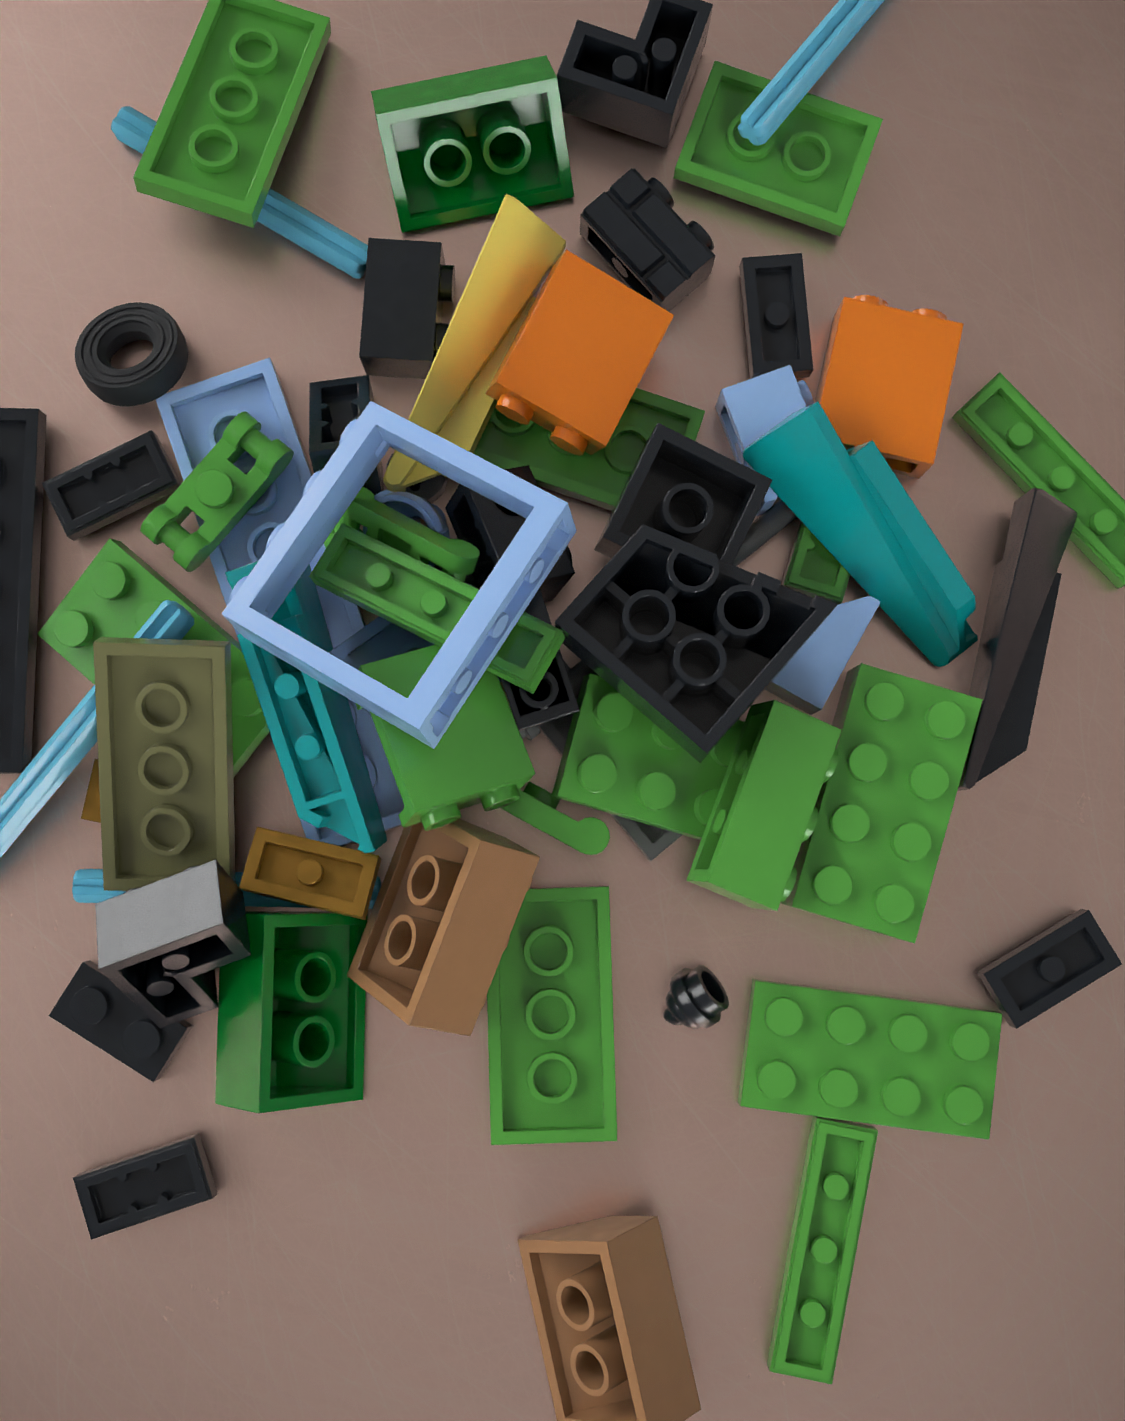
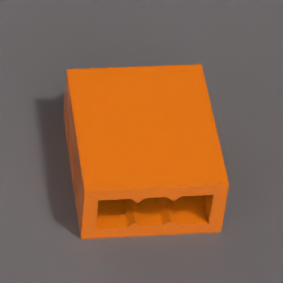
M566 249L551 268L485 394L497 400L496 409L511 420L524 425H528L531 420L552 432L550 440L563 450L578 456H582L584 451L592 455L607 446L674 314Z
M859 295L854 298H843L833 317L815 402H819L846 450L873 440L894 473L917 479L923 476L934 464L963 323L947 320L945 314L933 309L921 308L910 312L888 307V303L885 300L876 296Z

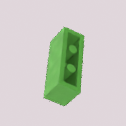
M776 700L751 705L686 881L751 908L778 911L780 902L788 898L795 885L797 870L794 867V863L801 843L810 837L816 826L818 809L815 807L822 784L830 779L838 764L839 750L836 748L842 730Z

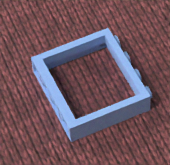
M370 401L359 418L354 419L345 427L338 448L324 468L315 472L310 477L304 488L303 498L287 521L281 523L273 530L267 541L266 551L250 574L240 579L234 586L229 597V604L222 612V615L247 640L435 749L577 530L568 502ZM390 447L526 518L408 698L271 620Z

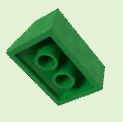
M546 55L371 91L402 232L498 213L506 194L517 198L526 207L574 197L558 80Z
M246 911L251 956L219 967L215 1104L260 1114L363 1100L366 991L350 979L347 973L366 927L367 916L366 920L329 911Z

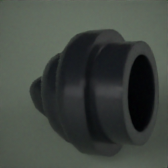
M700 965L694 970L684 968L671 978L670 991L666 996L667 1008L663 1016L667 1022L673 1025H684L693 1029L708 1028L720 1021L721 1012L729 1006L728 996L721 982L707 967Z

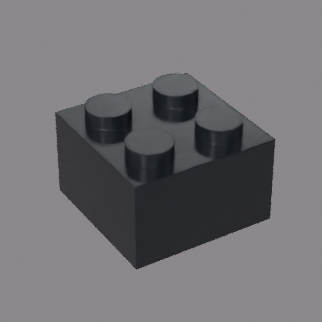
M657 423L637 459L594 550L612 558L640 526L644 524L717 554L718 559L733 565L772 479Z

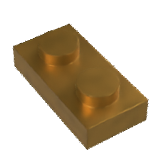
M256 827L239 888L246 892L366 920L382 859L379 855L365 854L362 851Z

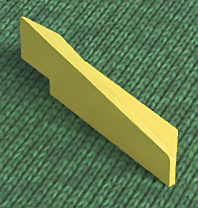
M506 194L408 419L471 453H474L498 402L485 393L536 299L533 295L566 247V240L517 198ZM395 450L384 474L383 482L387 489L392 492H405L406 487L442 474Z

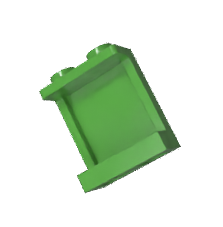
M432 645L360 665L358 670L408 698L441 647ZM488 671L484 672L435 749L370 712L404 803V809L398 815L403 828L422 822L425 831L433 830L462 817L461 809L481 803L484 811H491L511 804L520 798L518 790L536 774L498 676ZM356 704L358 710L363 709L362 706Z

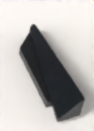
M1032 488L1014 502L1003 560L995 565L969 692L970 696L983 699L957 791L972 788L978 781L1027 750L1062 575L1057 573V569L1077 517L1076 511L1039 488Z

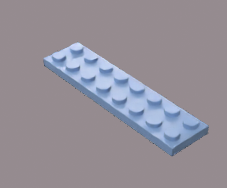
M270 357L165 393L156 399L183 481L219 442L231 420L244 411L261 423L260 431L271 441L280 439L294 451L293 458L285 470L209 555L226 606L229 604L232 588L225 572L259 561L266 551V544L271 533L278 525L286 522L303 498L304 488L313 475L275 366ZM245 451L234 465L244 474H247L255 465L256 459ZM195 514L200 528L205 521ZM324 543L309 563L311 571L326 549ZM316 585L334 649L366 625L359 606ZM348 699L384 829L387 831L402 825L398 815L404 809V803L372 717L365 708L358 710L355 702ZM300 819L305 836L308 839L341 847L354 842L328 827L317 828Z

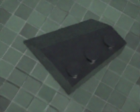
M642 524L555 620V627L564 633L565 640L562 644L701 763L838 604L817 595L812 598L780 585L782 581L761 572H758L756 575L718 559L717 554Z

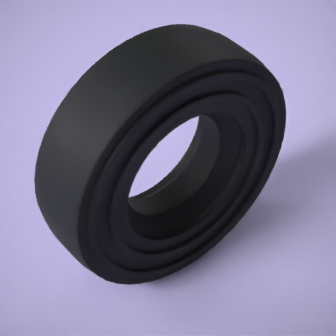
M134 302L106 310L85 327L75 347V362L83 381L99 399L115 406L129 407L151 402L173 388L187 366L188 348L181 329L168 312L153 304ZM137 340H148L153 343L152 352L141 363L125 369H116L111 366L113 355L124 345Z

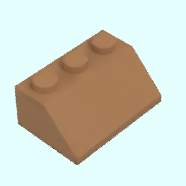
M461 819L428 831L424 830L422 822L403 828L347 976L409 1026L471 1036L479 1013L485 1005L487 993L502 954L509 943L510 933L522 902L531 886L533 874L540 856L506 837Z
M611 1215L526 1235L518 1239L557 1421H685L701 1410L658 1216Z

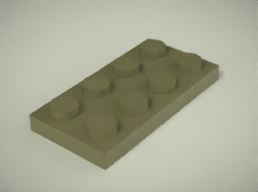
M100 637L93 642L104 890L128 891L133 888L143 887L183 872L189 867L202 865L215 859L236 883L231 641Z

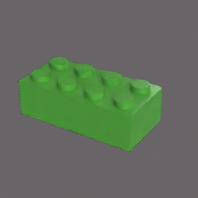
M863 663L847 672L832 726L842 730L836 748L839 750L838 764L830 779L822 784L815 807L818 809L816 826L810 837L801 843L794 863V867L797 870L796 882L788 898L781 902V904L899 940L915 943L983 699Z

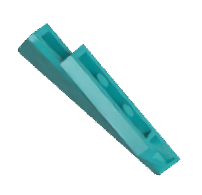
M815 402L792 413L744 449V460L754 471L772 479L769 487L869 596L881 601L879 604L881 609L934 666L942 667L949 664L978 641V635L973 632L966 621L976 610L975 595L873 440L846 450L819 402Z
M258 561L225 572L232 589L240 579L250 574ZM309 564L271 620L329 653L333 650V645L316 585L309 577L312 572ZM237 634L298 817L317 828L328 827L359 844L358 850L365 854L377 850L387 841V836L348 698L252 643L241 634Z

